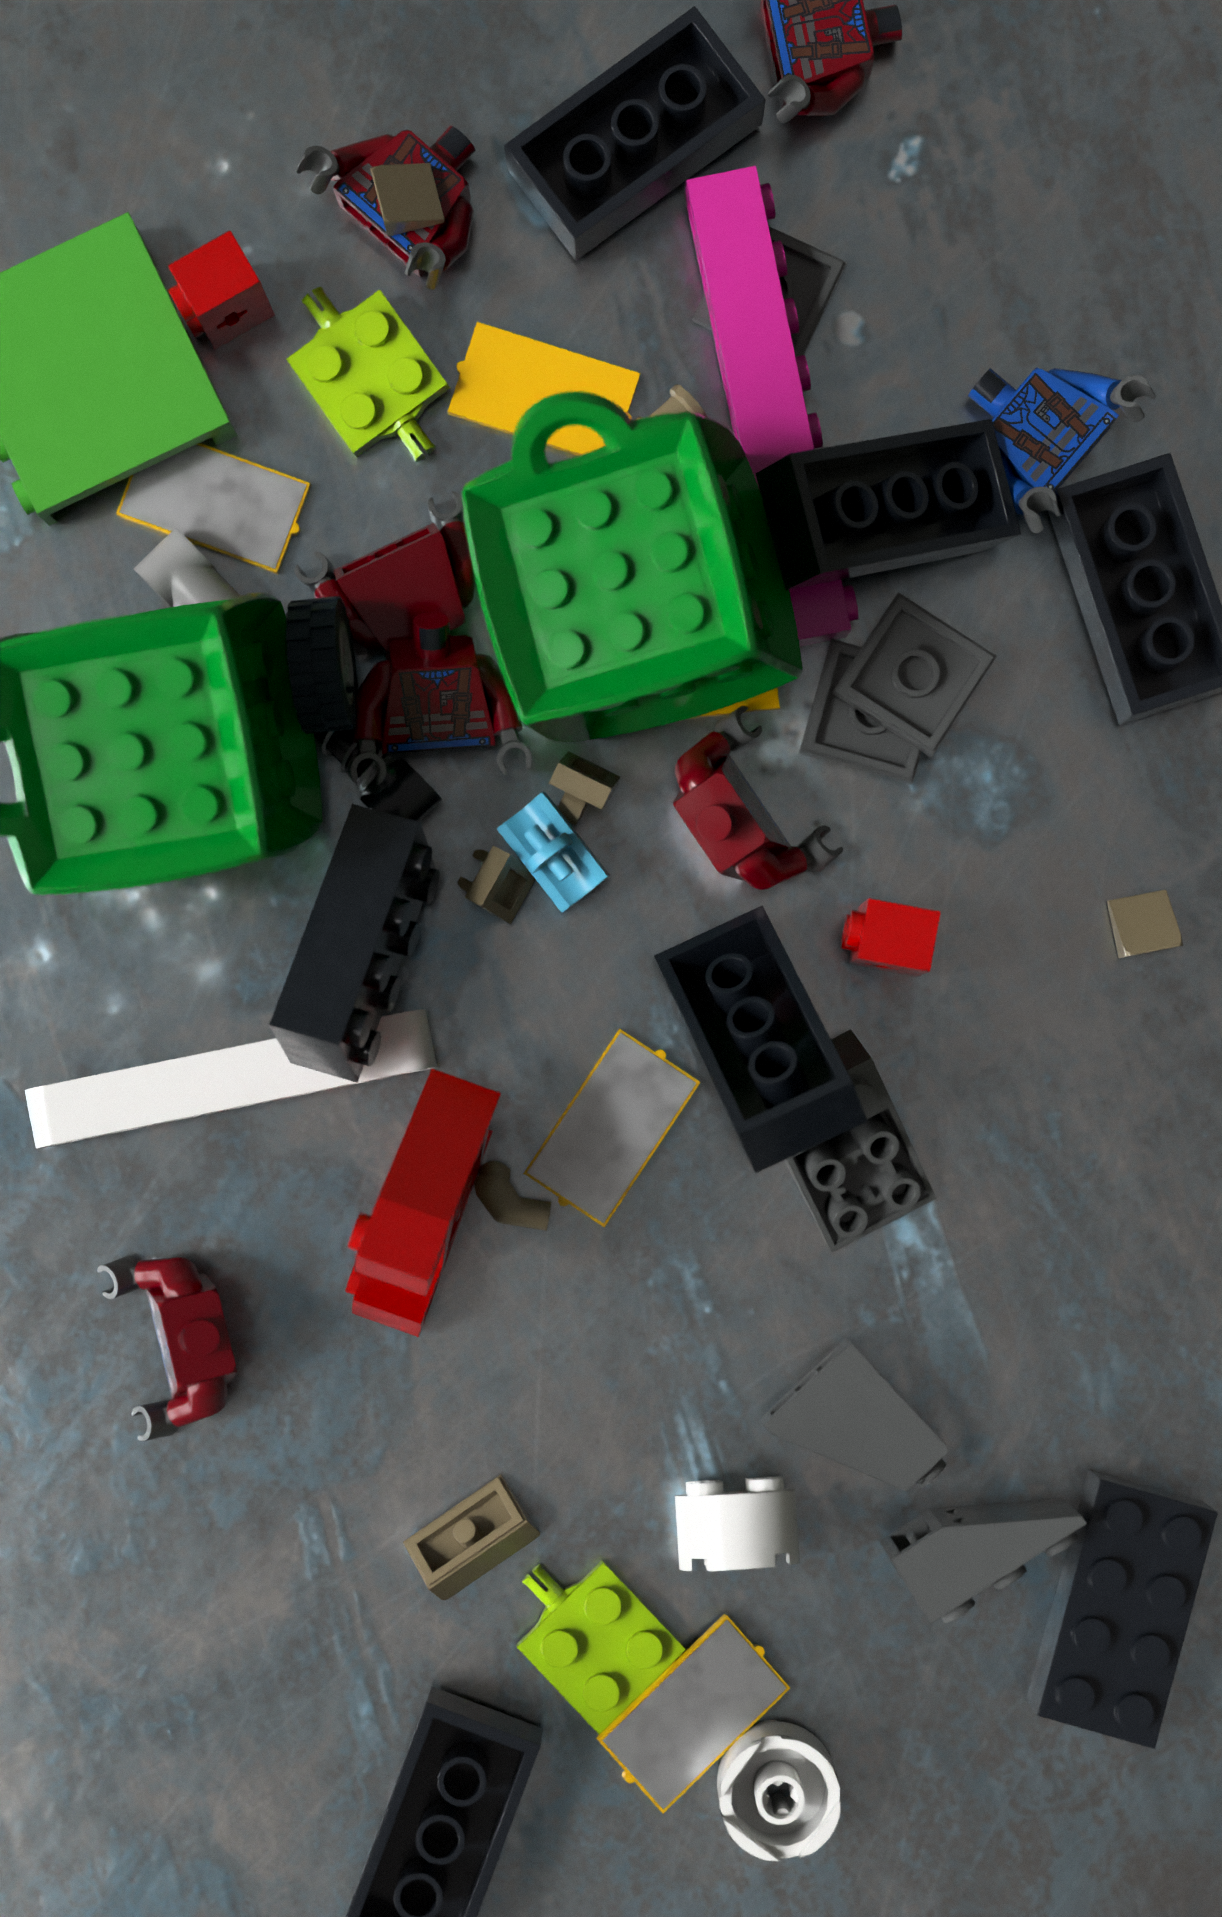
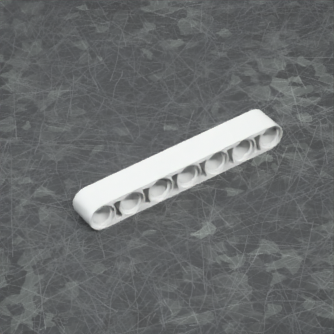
M426 1009L381 1017L377 1031L381 1032V1043L377 1057L371 1067L364 1065L358 1083L290 1063L277 1038L27 1089L25 1094L36 1149L436 1068L437 1063Z

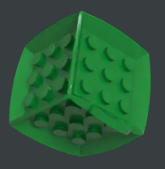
M582 391L561 392L541 399L522 415L513 434L512 460L486 471L465 484L461 492L464 519L481 607L495 654L520 720L533 731L559 742H581L636 732L693 718L775 689L800 677L803 667L789 590H785L761 493L740 442L722 424L707 416L692 412L667 413L632 420L620 406L603 396ZM577 425L590 428L598 433L605 443V446L578 457L548 463L545 449L549 438L557 430L567 426Z
M249 593L228 600L168 607L134 615L93 620L41 632L20 633L0 638V743L5 742L9 754L17 802L12 803L0 802V837H8L27 889L34 895L73 894L124 889L212 873L294 852L306 845L320 828L323 822L315 737L314 733H303L297 719L287 663L286 615L281 601L268 593Z

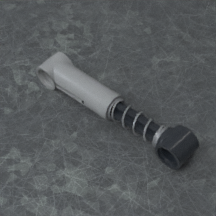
M177 528L133 568L170 607L228 600L240 596L217 572L207 558ZM353 730L314 733V737L322 744V753L332 754L341 763V772L348 774L344 767L347 769L350 759L358 753L359 745L353 742ZM376 749V754L383 759L387 770L385 779L379 785L375 784L377 768L374 761L370 758L360 761L357 766L358 779L356 788L362 791L359 799L367 808L420 822L442 800L437 792L403 758L395 761V759H392V756L382 754V749L379 751Z

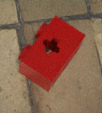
M231 230L168 265L177 282V285L168 289L169 294L193 336L197 338L206 333L215 350L275 316L259 278Z
M868 898L858 906V911L852 910L851 914L846 915L840 949L850 950L848 960L850 965L914 977L921 976L930 972L941 912Z

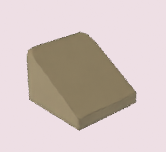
M430 163L380 165L370 168L388 237L445 223Z
M1166 890L1107 901L1118 959L1183 946L1181 932Z

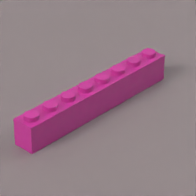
M756 166L687 179L685 202L708 306L733 435L740 442L758 484L755 473L788 454L822 448L823 439L817 413L807 414L803 392L811 390L807 360L805 355L795 357L791 334L799 333V322L794 299H783L779 277L787 276V263L781 240L771 241L767 220L775 219L776 216L771 186L769 183L760 185ZM842 580L789 590L800 647L831 641V638L835 640L846 638L851 631L850 621L858 620V607L853 586H843Z

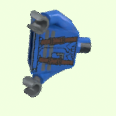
M990 368L970 391L968 397L993 417L992 422L1015 512L1024 515L1031 532L1040 533L1044 530L1038 515L1039 512L1049 510L1058 517L1062 515L1054 492L1061 487L1116 421L1119 415L1113 410L1121 407L1127 419L1132 422H1139L1145 417L1141 407L1133 401L1140 396H1147L1151 399L1156 398L1146 378L1132 375L1121 381L1088 372L1053 368L1046 372L1043 369L1035 368L1016 390Z

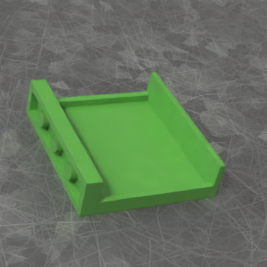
M129 212L0 272V460L4 463L11 459L20 479L11 484L27 515L36 511L37 515L50 526L57 522L53 513L211 437L218 446L238 436Z

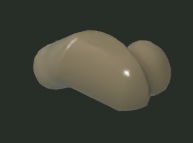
M499 1161L484 1163L479 1169V1176L474 1181V1188L477 1197L492 1218L502 1224L547 1231L552 1202L519 1197L509 1182L511 1171L506 1164Z

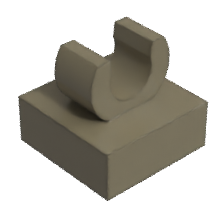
M568 751L558 762L549 784L565 791L558 809L568 822L576 825L579 818H582L588 804H592L600 809L604 808L612 797L621 777Z
M492 846L490 852L477 849L472 856L482 862L483 865L474 881L471 882L466 878L460 877L457 883L462 890L467 892L464 898L495 917L511 924L535 878L522 861L495 846Z

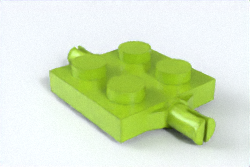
M322 287L311 290L324 310L321 311L309 293L304 296L302 303L308 308L321 328L311 341L286 359L356 457L380 440L398 435L416 462L425 459L426 456L414 441V437L418 439L429 455L436 449V446L428 438L417 420L427 405L450 389L447 382L380 289L354 309L342 313L338 312Z
M602 1560L581 1581L564 1589L543 1569L541 1564H538L532 1569V1572L547 1589H544L530 1573L521 1582L546 1607L538 1623L516 1646L588 1724L600 1734L686 1649Z

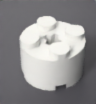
M781 1476L745 1478L746 1490L724 1491L723 1481L686 1482V1494L675 1495L679 1570L692 1571L691 1558H704V1565H706L707 1571L776 1567V1554L786 1553V1561L789 1565L800 1563L795 1488H784V1478H781Z
M767 1719L752 1726L723 1754L717 1773L720 1811L728 1833L743 1850L766 1861H779V1859L797 1856L801 1858L810 1855L826 1843L834 1832L840 1817L841 1792L832 1759L825 1746L817 1737L798 1725ZM783 1782L788 1783L790 1794L787 1797L777 1793L772 1799L769 1798L767 1791L769 1785L779 1786Z

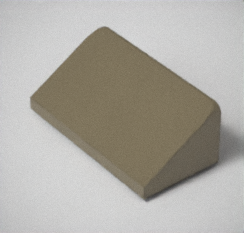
M499 1475L403 1541V1544L428 1589L441 1600H447L538 1538L540 1532L504 1477Z

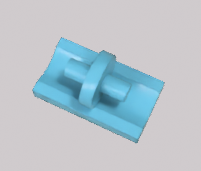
M541 792L522 810L497 828L501 836L561 913L566 912L610 877L607 870L546 792Z

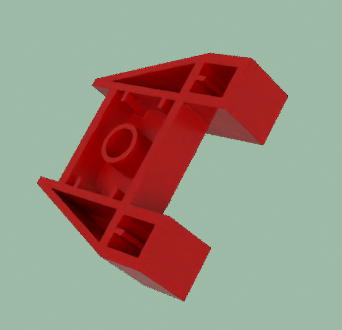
M431 1069L372 1214L360 1212L349 1239L348 1248L357 1251L355 1264L345 1292L354 1295L352 1314L419 1337L493 1133L492 1130H489V1126L501 1096L500 1092L436 1069Z

